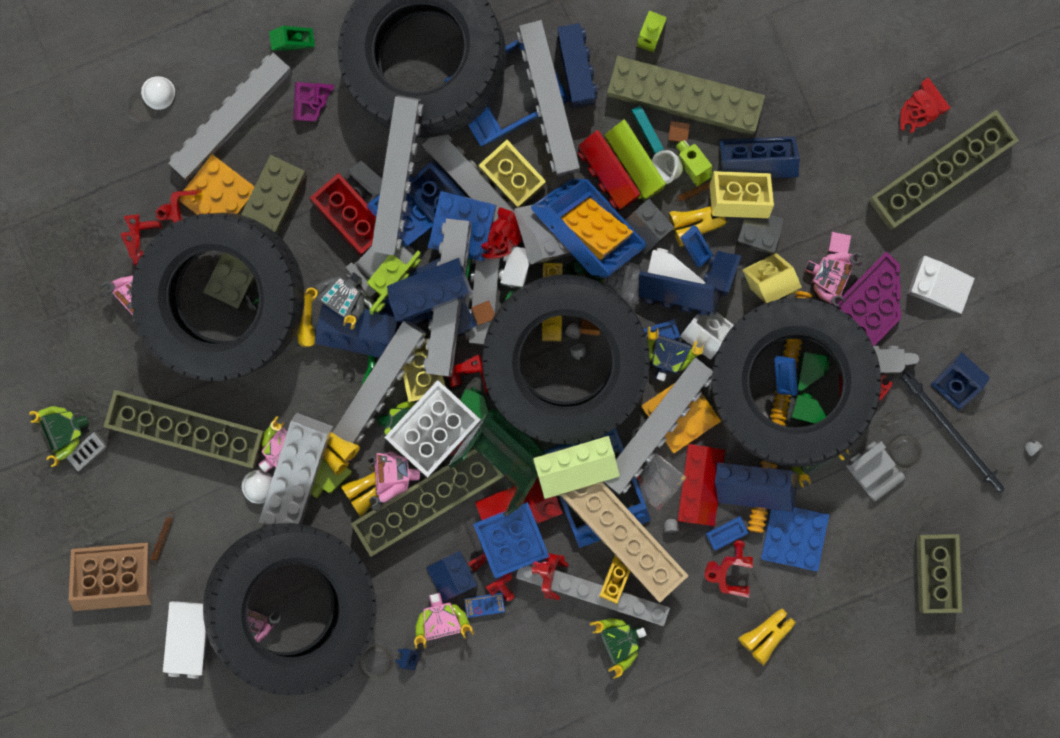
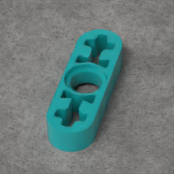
M639 105L632 109V115L653 154L655 155L659 151H663L664 148L642 107Z

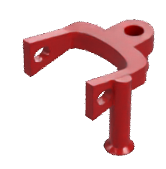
M202 189L172 193L170 203L161 205L155 211V214L158 213V215H155L156 218L159 220L173 219L174 223L182 220L179 207L180 197L197 195L202 193Z
M140 214L124 216L130 232L120 234L134 265H137L144 252L141 251L140 247L141 236L139 230L162 229L161 220L139 222ZM130 219H135L136 222L131 223ZM127 236H131L132 240H128Z
M479 354L462 364L455 365L452 377L446 376L449 379L450 388L462 385L461 375L480 372L485 389L484 394L489 393Z
M737 540L734 542L735 557H725L721 562V566H718L715 561L708 562L704 576L709 582L719 583L722 593L749 598V586H729L726 582V573L730 565L753 568V557H743L745 543Z
M483 553L468 564L475 572L487 561V557ZM513 573L505 574L488 585L486 588L493 596L500 590L504 600L511 601L514 598V593L505 584L513 578Z
M548 553L549 557L542 559L548 562L539 563L534 561L532 565L535 567H532L531 571L532 574H540L543 578L542 592L545 598L560 600V596L551 589L556 566L568 567L569 563L565 561L563 555Z

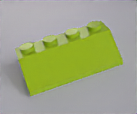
M625 119L604 135V139L640 192L639 199L642 198L645 202L664 190L666 183Z

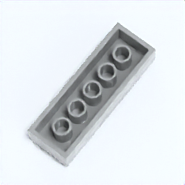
M299 413L295 414L285 437L259 523L267 526L279 523L302 524L333 426Z

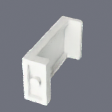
M169 602L163 672L168 673V676L180 677V674H187V678H199V675H204L205 670H203L207 634L203 620V604Z

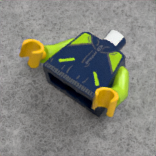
M650 327L647 328L646 338L649 346L650 364L658 367L655 375L656 379L666 381L669 371L674 373L683 371L691 364L694 358L703 353L705 345L703 344L701 348L696 347L698 341H694L693 346H691L690 344L659 335L658 328L653 333L650 332Z

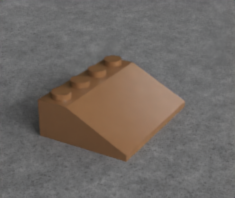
M148 542L71 549L69 603L73 611L151 605V573Z

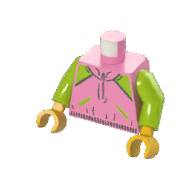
M278 416L274 418L271 425L264 432L261 443L263 447L261 452L266 458L258 465L265 473L273 466H277L287 431L283 428L285 422L282 424L277 423Z
M440 593L429 595L431 607L424 608V612L419 614L415 626L416 638L414 643L416 649H418L417 645L419 643H424L425 649L427 647V640L460 632L466 638L465 633L467 631H471L472 635H474V631L470 626L466 613L457 605L451 604V602L443 604Z

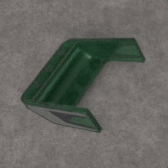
M492 409L469 432L448 466L452 468L463 461L471 447L476 449L516 485L517 491L503 513L506 517L520 508L538 477L533 458L546 455V453L524 432L513 426L499 410Z

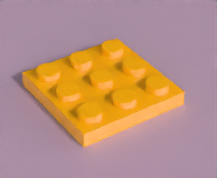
M212 154L184 189H202V193L181 196L180 202L197 215L222 212L239 214L245 207L254 186Z
M587 198L561 217L568 227L600 260L629 239L633 233L625 224L617 220L591 198Z
M673 385L641 406L648 418ZM703 394L695 402L691 401L687 406L690 408L684 417L679 416L676 420L678 425L672 433L668 431L665 434V443L673 454L721 422Z

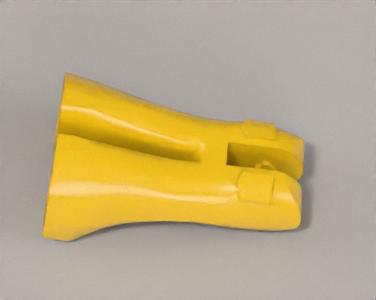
M712 206L687 212H669L670 223L674 226L673 231L702 221L694 226H697L701 234H704L727 223L725 217L712 219ZM691 227L675 231V237L680 247L685 246L680 237Z
M311 294L304 296L303 315L297 330L298 343L301 347H310L315 343L316 334L311 320Z
M331 432L323 458L331 470L339 476L348 467V461L359 452L360 446L348 442Z
M375 472L356 481L341 485L349 500L375 485L372 490L351 502L360 517L371 507L372 504L369 502V499L372 496L379 497V495H376Z
M783 608L776 611L760 626L738 638L746 649L752 651L772 631L769 638L751 653L763 666L769 660L776 646L792 630L796 623L792 618H789L780 627L777 625L787 615Z

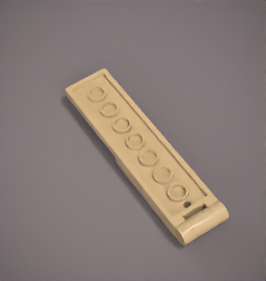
M603 482L560 494L659 603L688 577L687 573Z

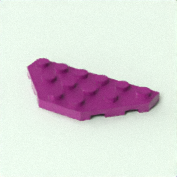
M887 251L842 296L846 303L843 301L838 303L842 308L840 310L860 325L873 346L901 319L900 264Z

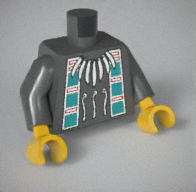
M354 272L347 281L340 276L337 278L332 277L320 282L313 288H308L304 296L307 294L312 295L310 302H313L316 296H318V300L345 318L343 326L346 323L352 324L351 330L355 328V323L364 311L363 293L356 288L363 278Z

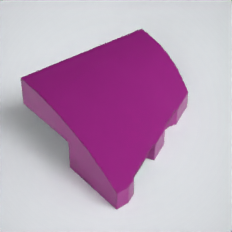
M295 82L293 120L316 121L319 111L327 102L326 99L330 92L333 91L334 85Z

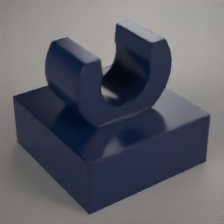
M407 648L398 649V652L402 653L400 660L395 659V662L399 664L398 667L415 670L420 651Z

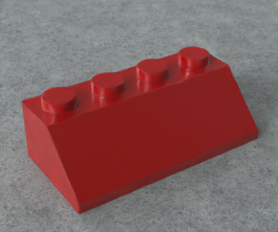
M596 130L578 145L579 151L577 154L582 162H587L589 173L593 178L597 177L600 182L598 183L599 188L603 193L607 192L610 197L608 201L614 209L617 208L620 212L639 199L640 192L599 130Z
M338 173L310 197V203L361 258L372 246L376 217L366 207L368 204Z
M692 444L687 445L676 521L715 526L718 506L715 479L717 464L724 462L725 450Z
M537 477L521 503L528 502L536 524L562 514L556 496L544 498L541 484ZM528 481L475 501L481 520L512 508ZM522 496L519 498L515 506H518L520 504Z

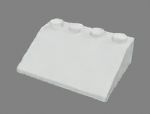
M437 380L384 438L428 477L481 419Z

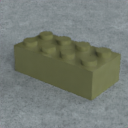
M959 534L916 535L919 612L962 613Z

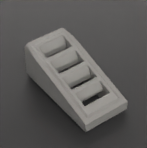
M93 432L66 458L79 472L106 450L108 446L96 432ZM92 441L97 444L98 449L91 444ZM87 445L93 451L92 454L85 448ZM81 450L86 454L87 459H84L80 454ZM75 455H77L78 458L82 461L80 465L74 459Z

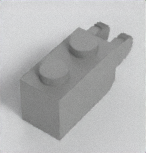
M873 346L879 360L881 374H898L905 369V366L914 365L920 359L916 353H904V349H899V346H887V349Z

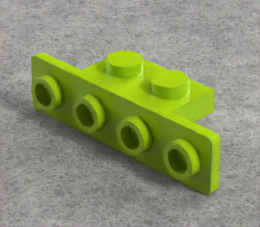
M417 251L407 264H404L394 255H389L367 281V285L381 295L370 308L372 315L375 312L379 313L385 306L383 302L389 297L387 286L408 278V271L412 267L415 269L421 262V252Z

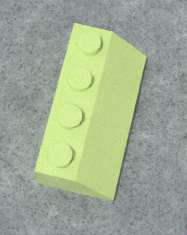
M609 436L533 458L545 499L620 477Z

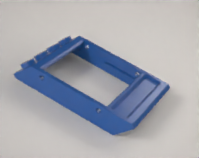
M519 40L512 42L506 46V54L518 47L521 51L525 50L524 44H519ZM556 74L561 98L564 104L568 102L570 99ZM486 107V110L479 117H476V120L471 122L469 127L481 147L497 141L539 117L536 111L501 130L490 108Z
M571 178L531 206L532 211L591 275H597L601 278L609 277L614 271L630 261L633 256L639 254L646 247L645 241L588 179ZM587 198L597 202L598 205L633 231L629 239L602 260L598 259L560 218Z
M616 428L596 438L600 439L609 436L614 453L619 452L620 455L624 450ZM586 442L576 444H561L542 452L543 455H546ZM632 477L630 482L632 481L640 504L627 509L641 524L651 521L636 478ZM559 495L579 548L601 540L587 524L578 528L575 527L568 509L569 504Z

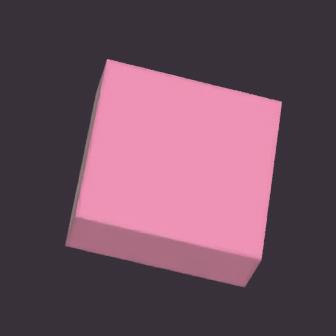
M832 232L828 252L848 253L851 236Z

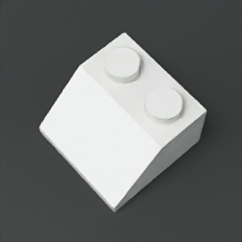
M512 247L511 253L504 256L503 261L506 262L504 269H500L498 279L501 280V285L518 290L525 284L530 261L526 248Z
M716 312V315L710 314V317L697 314L680 337L692 346L694 341H698L696 345L698 348H701L704 344L702 354L711 360L718 351L724 337L734 325L718 312Z

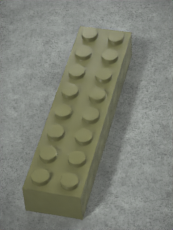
M617 56L607 92V97L751 136L756 131L765 98L763 94Z
M996 109L876 193L868 201L891 231L1019 140Z
M270 155L241 215L250 217L266 225L276 234H279L307 173L294 165ZM223 252L203 293L241 311L247 300L246 295L250 294L256 280L242 261Z
M117 390L113 392L104 423L105 428L256 469L265 432Z
M483 443L415 484L407 491L382 504V508L379 511L372 510L351 523L370 557H373L500 480L504 475Z

